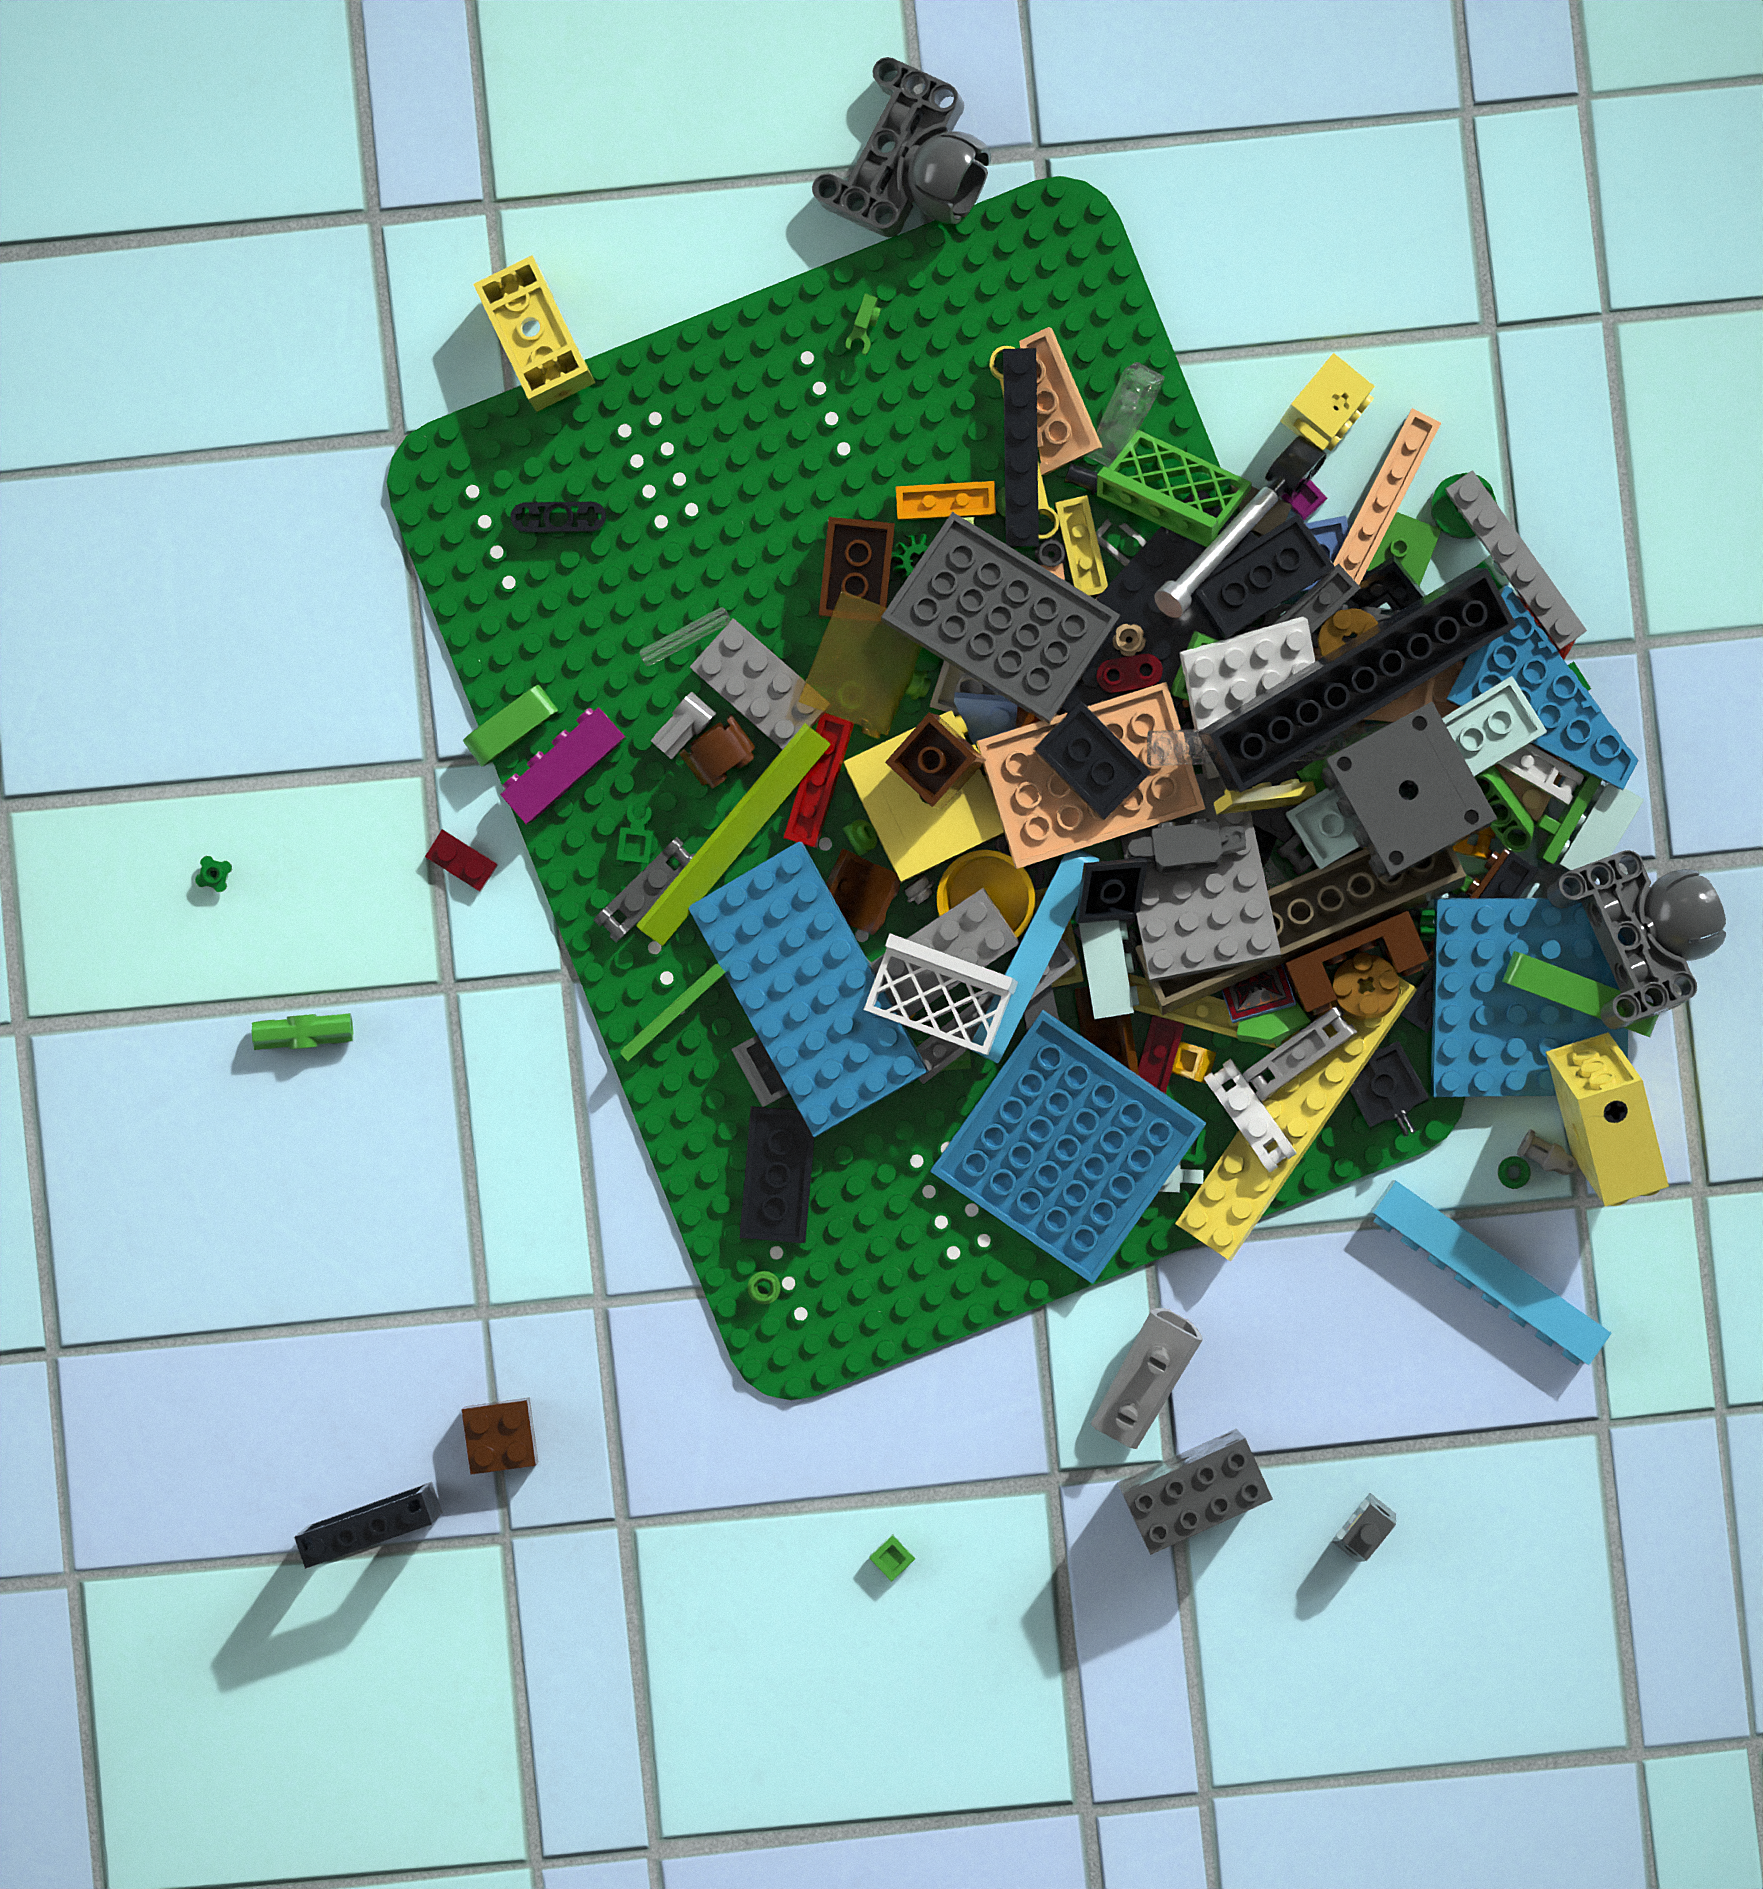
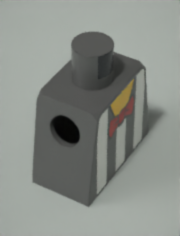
M1369 1493L1331 1542L1356 1562L1367 1561L1395 1527L1396 1513Z

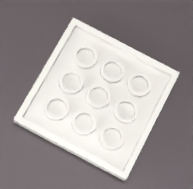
M1299 617L1230 637L1226 640L1179 652L1204 777L1211 779L1220 775L1197 732L1315 662L1308 619L1305 617ZM1330 739L1327 740L1326 742L1322 743V744L1319 745V746H1323V745L1329 744V743H1330Z

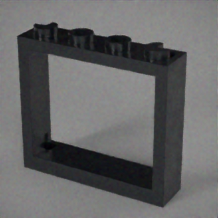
M429 1482L306 1526L294 1538L306 1569L431 1525L443 1511L433 1483Z

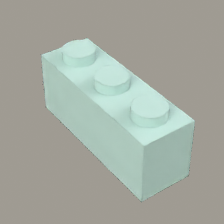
M1606 782L1604 784L1600 783L1591 799L1593 803L1587 813L1584 812L1574 828L1576 829L1570 841L1567 840L1559 854L1556 866L1568 872L1611 856L1644 799L1626 788L1622 791ZM1591 874V879L1594 883L1597 880V876Z
M1126 920L1079 923L1094 1019L1134 1013L1133 1006L1139 1005L1137 987L1130 986L1128 973H1133L1134 968L1131 953H1124L1123 941L1129 940Z

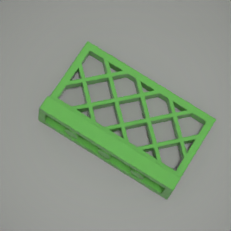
M1140 430L1134 434L1109 468L1104 466L1097 474V496L1206 547L1218 537L1220 529L1252 489V482ZM1141 443L1152 448L1153 453L1136 456L1135 449ZM1174 458L1181 462L1182 466L1165 469L1162 461ZM1157 462L1159 471L1142 474L1140 465ZM1134 466L1137 475L1127 477L1118 473L1121 468ZM1204 472L1209 475L1210 480L1193 483L1191 474ZM1185 475L1188 484L1170 486L1168 478ZM1162 479L1165 488L1155 490L1146 486L1145 482ZM1232 485L1239 489L1234 494L1222 496L1219 487ZM1214 488L1216 497L1199 500L1196 491ZM1191 492L1193 502L1183 503L1174 499V495ZM1220 506L1221 513L1215 518L1203 512L1202 509Z

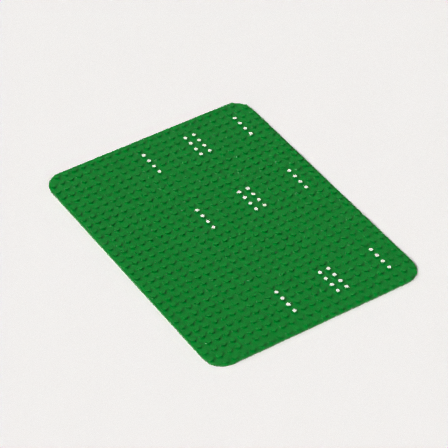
M1064 176L1034 180L975 204L968 215L962 217L959 223L946 224L934 220L585 359L595 383L537 412L528 400L522 385L427 422L407 435L391 458L386 482L391 508L478 727L536 685L542 687L558 709V713L492 761L501 784L503 785L515 773L519 776L523 775L529 769L527 763L540 751L544 755L554 747L551 743L552 740L566 729L570 733L579 725L576 719L589 708L595 711L599 707L627 738L529 826L513 809L512 812L729 1356L743 1379L767 1396L792 1401L820 1395L1201 1242L1175 1223L1202 1184L1180 1183L1179 1192H1158L1092 1284L930 1172L1026 1034L1023 1015L999 1063L970 1050V1069L940 1071L924 1084L919 1079H916L814 1138L805 1243L740 1238L751 1106L762 1107L731 1049L758 1034L724 975L628 1062L622 1056L621 1050L712 966L719 963L691 913L663 946L642 932L636 925L620 941L615 943L609 937L611 933L603 925L599 927L593 921L649 865L616 859L620 827L630 828L631 825L627 818V808L629 805H634L633 815L636 819H642L645 816L646 807H650L652 810L651 820L645 825V830L654 831L650 863L676 837L684 843L682 847L690 855L696 854L782 751L778 745L690 668L694 661L733 618L832 705L826 711L827 714L855 722L817 848L804 846L825 884L842 848L856 854L842 828L858 819L865 820L871 825L872 823L847 773L844 761L917 727L928 713L939 716L946 713L945 711L930 707L944 660L886 624L876 625L819 619L829 517L895 523L892 555H904L897 548L899 542L909 548L910 545L907 538L909 535H913L915 543L920 544L921 534H926L927 540L925 545L929 546L948 518L898 521L896 486L994 481L996 498L997 493L1005 487L1004 397L1000 380L993 376L989 367L991 355L997 348L1001 346L1020 348V340L1047 327L1052 328L1103 447L1072 462L1075 465L1098 473L1104 466L1109 468L1134 434L1140 430L1220 467L1122 220L1107 196L1083 180ZM868 294L878 298L876 307L881 308V313L876 327L869 326L867 336L870 339L871 347L869 353L864 356L862 355L864 348L862 341L855 340L851 345V349L847 350L846 340L853 331L864 295ZM1003 352L999 353L994 360V367L1001 374H1003ZM1140 443L1135 449L1136 456L1152 454L1153 450ZM1038 448V462L1041 463L1040 454H1039V448ZM1174 458L1162 461L1165 469L1182 466L1181 462ZM1157 462L1140 465L1142 474L1159 471ZM1070 464L1042 475L1050 508L1056 512L1055 502L1087 495L1095 531L1097 532L1108 519L1111 525L1101 537L1129 561L1139 552L1142 546L1136 538L1129 536L1119 526L1126 523L1146 541L1161 527L1157 523L1097 496V493L1091 495L1092 492L1064 483ZM1134 466L1121 468L1118 473L1127 477L1137 475ZM1204 472L1191 474L1193 483L1210 480L1209 475ZM1185 475L1168 478L1171 487L1188 484ZM1162 479L1145 482L1146 486L1155 490L1165 488ZM1228 485L1219 487L1222 496L1231 494ZM1214 488L1204 490L1212 498L1216 497ZM1190 493L1174 495V499L1183 502ZM592 501L599 503L607 515L605 526L600 531L594 533L525 534L517 531L511 522L513 508L523 502ZM539 508L540 515H530L529 509H524L523 514L517 516V520L523 523V527H528L531 520H540L539 527H546L543 518L546 508ZM561 508L554 509L549 516L550 523L556 527L565 525L568 521V513ZM572 508L574 515L572 527L579 526L577 520H587L589 526H594L595 520L601 519V515L596 514L594 508H590L586 515H578V508ZM997 509L996 515L974 516L975 526L1006 544L1005 517L1000 515ZM1237 509L1232 514L1234 517L1238 515ZM1038 512L1039 534L1051 532L1055 521L1052 522L1047 515H1040ZM1059 525L1056 534L1052 538L1064 544ZM1099 544L1105 575L1109 585L1125 566ZM1011 547L1038 564V558L1035 556L1037 547ZM1052 551L1048 553L1050 558L1055 555ZM911 557L910 560H913V565L911 566L915 568L921 557ZM1065 557V581L1073 585L1068 560ZM892 559L886 609L902 587L900 579L905 574V571L899 574L893 573L892 569L903 563L892 561ZM1263 617L1254 621L1250 626H1261L1263 623ZM915 668L922 672L925 669L928 672L927 678L931 679L930 688L924 697L919 696L916 700H912L911 695L903 692L905 681L912 669ZM847 680H854L857 684L861 683L867 690V695L865 696L867 699L866 705L861 710H854L852 713L843 711L840 708V704L835 700L836 690L841 688V684ZM690 692H693L716 715L697 736L694 735L679 753L685 749L689 754L692 751L691 743L719 722L724 727L728 725L727 717L730 715L734 717L755 746V749L751 751L754 758L740 769L735 765L726 771L727 778L712 789L708 784L704 786L700 784L679 753L671 760L651 742L655 734L673 716L672 713ZM850 693L848 698L852 700L855 698V695ZM1190 704L1189 707L1184 708L1186 718L1179 720L1180 728L1192 717ZM817 721V723L812 727V729H813L814 731H816V728H817V725H818V721ZM969 734L964 736L966 741L972 746L973 743ZM1331 740L1329 744L1316 747L1327 753L1334 749ZM1199 757L1192 765L1195 775L1203 773ZM982 764L980 770L984 777L986 776V773L984 770V766ZM800 782L705 896L797 843L784 839V834ZM922 797L920 798L922 802L928 804ZM877 835L876 846L860 857L895 872ZM1003 835L900 883L899 892L892 899L885 913V921L874 935L849 925L866 958L873 962L885 954L887 949L885 945L889 934L907 939L939 918L937 890L946 869L956 859L973 851L993 850L1000 852L999 843ZM1277 839L1268 862L1264 867L1262 866L1267 890L1318 869V866L1314 862L1298 876L1292 869V863L1286 857L1282 858L1276 852L1285 843ZM1302 842L1296 847V850L1303 857L1309 853ZM1008 845L1005 847L1006 852L1010 851ZM1359 847L1354 851L1350 852L1349 854L1345 855L1344 857L1349 856L1363 849ZM1060 855L1040 861L1044 871V880L1035 890L1049 887L1060 864ZM674 856L666 862L674 871L681 865ZM1028 865L1024 866L1032 882L1035 883V875L1039 873L1037 868L1030 869ZM925 875L929 882H934V885L930 888L934 893L920 904H917L915 900L907 902L908 896L903 890L916 879ZM1077 906L1070 918L1073 930L1079 926L1075 921ZM619 909L612 915L620 925L627 919ZM1034 910V912H1033V916H1032V918H1031V920H1030V923H1031V921H1032V919H1033V917H1034V915H1035V910ZM1136 920L1127 928L1129 940L1123 941L1124 953H1131L1134 972L1128 974L1145 978L1135 957V947L1142 944ZM1030 923L1028 924V926H1027V928L1024 930V932L1017 938L1020 943H1021V941H1022V939H1023V937H1024V935H1025V933H1026V931H1027V929H1028ZM1074 933L1083 981L1053 987L1052 990L1059 1021L1081 1036L1075 989L1089 986L1082 941ZM1375 939L1377 946L1363 951L1369 955L1385 959L1377 939ZM1354 949L1345 952L1347 959L1331 966H1325L1324 962H1322L1332 987L1338 968L1346 960L1358 954ZM1009 951L984 968L1005 975L1011 963ZM1423 969L1406 977H1402L1400 972L1396 973L1415 988L1425 975ZM962 982L948 991L953 1003L971 996L966 984ZM972 986L975 994L982 991V989ZM1222 990L1209 995L1225 1000ZM945 994L929 1003L932 1013L950 1006ZM974 1001L956 1008L958 1014L974 1003ZM925 1007L917 1011L911 1020L916 1022L927 1017L928 1014ZM1134 1010V1013L1129 1014L1132 1023L1137 1064L1139 1065L1152 1015ZM950 1011L935 1018L939 1029L955 1018V1016ZM1309 1011L1304 1012L1311 1021V1023H1313L1316 1017L1318 1016H1311ZM1399 1015L1377 1047V1049L1385 1048L1399 1041L1429 1097L1428 1102L1412 1109L1407 1114L1416 1132L1412 1135L1409 1132L1408 1137H1403L1396 1121L1386 1122L1370 1130L1348 1090L1262 1217L1424 1153L1448 1137L1462 1116L1465 1097L1431 1096L1432 1027L1426 1033ZM931 1021L923 1024L934 1028ZM1187 1024L1184 1025L1180 1040L1181 1042L1216 1052L1211 1070L1213 1074L1224 1068L1222 1064L1229 1059L1235 1063L1243 1074L1275 1050L1271 1047L1239 1041L1238 1038ZM904 1025L913 1042L925 1041L932 1036ZM1270 1069L1262 1073L1268 1083L1275 1079ZM1171 1073L1166 1095L1206 1122L1203 1128L1206 1132L1200 1163L1181 1159L1180 1169L1204 1170V1182L1238 1133L1239 1128L1207 1083ZM1231 1078L1222 1086L1227 1092L1236 1086V1083ZM1250 1082L1249 1085L1252 1087V1089H1253L1254 1092L1256 1093V1092H1257L1256 1088H1255L1254 1085ZM790 1093L764 1106L768 1108L799 1110ZM761 1271L773 1273L779 1279L781 1285L779 1296L769 1304L755 1302L748 1293L750 1278ZM766 1281L758 1284V1290L762 1294L768 1293L771 1289L770 1284Z

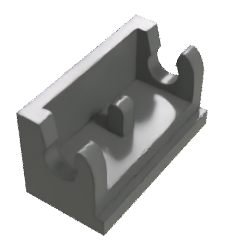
M758 1035L731 1049L762 1107L789 1093Z

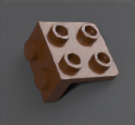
M842 848L827 879L826 886L847 924L874 935L883 925L886 918L885 913L892 899L898 894L901 881L896 872L876 865Z

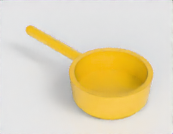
M993 850L973 851L956 859L946 869L939 882L937 890L939 916H942L984 888L1018 938L1030 923L1035 907V889L1024 867L1015 869L1012 857ZM916 1013L911 1015L909 1019L911 1020Z

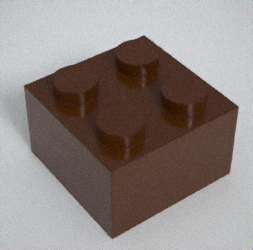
M928 713L885 763L930 806L943 809L986 759L939 715Z
M530 1397L464 1406L461 1409L470 1475L530 1467L538 1464Z

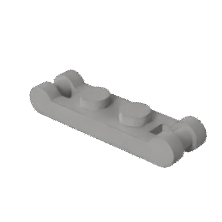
M1339 1006L1329 1010L1242 1074L1247 1083L1251 1082L1257 1090L1255 1094L1261 1102L1271 1097L1284 1085L1358 1033L1352 1024L1348 1025L1342 1017L1344 1012ZM1330 1024L1338 1032L1331 1038L1323 1030ZM1267 1069H1270L1276 1077L1269 1083L1262 1075Z

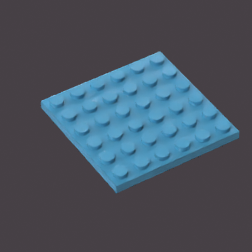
M1434 898L1435 932L1433 946L1431 1096H1557L1546 1051L1609 1032L1628 1059V1029H1610L1603 1023L1602 1019L1502 982L1513 951H1517L1620 990L1582 903L1561 909L1552 905L1548 898ZM1618 934V940L1626 946L1625 938Z
M1042 1010L930 1172L1093 1284L1203 1130L1206 1122Z

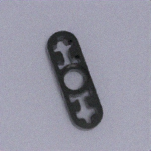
M592 501L523 502L516 505L511 512L513 526L517 531L525 534L594 533L600 531L607 521L604 508L599 503ZM539 508H546L543 515L546 527H539L540 520L529 521L528 527H523V523L517 520V516L522 515L524 509H529L530 515H540ZM557 508L564 509L568 513V521L561 527L553 526L549 520L550 513ZM572 508H578V515H586L590 508H594L595 513L601 515V519L595 520L594 526H589L587 520H577L579 526L572 527L574 522Z

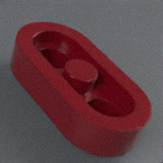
M1151 654L1110 659L1099 666L1097 682L1103 691L1112 694L1145 689L1156 685L1161 680L1163 668L1159 659ZM1147 664L1152 667L1151 675L1143 676L1140 673L1139 669L1142 665ZM1110 670H1116L1120 674L1117 681L1112 682L1108 680L1107 673Z

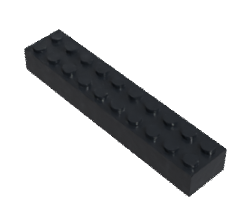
M1471 568L1197 733L1227 790L1241 793L1517 627L1488 568Z

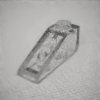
M1138 362L1124 369L1096 431L1103 448L1087 455L1088 457L1109 468L1140 428L1165 379L1163 375Z

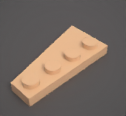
M1050 327L1019 341L1020 348H1036L1037 441L1041 463H1039L1041 475L1051 473L1103 448L1055 334Z

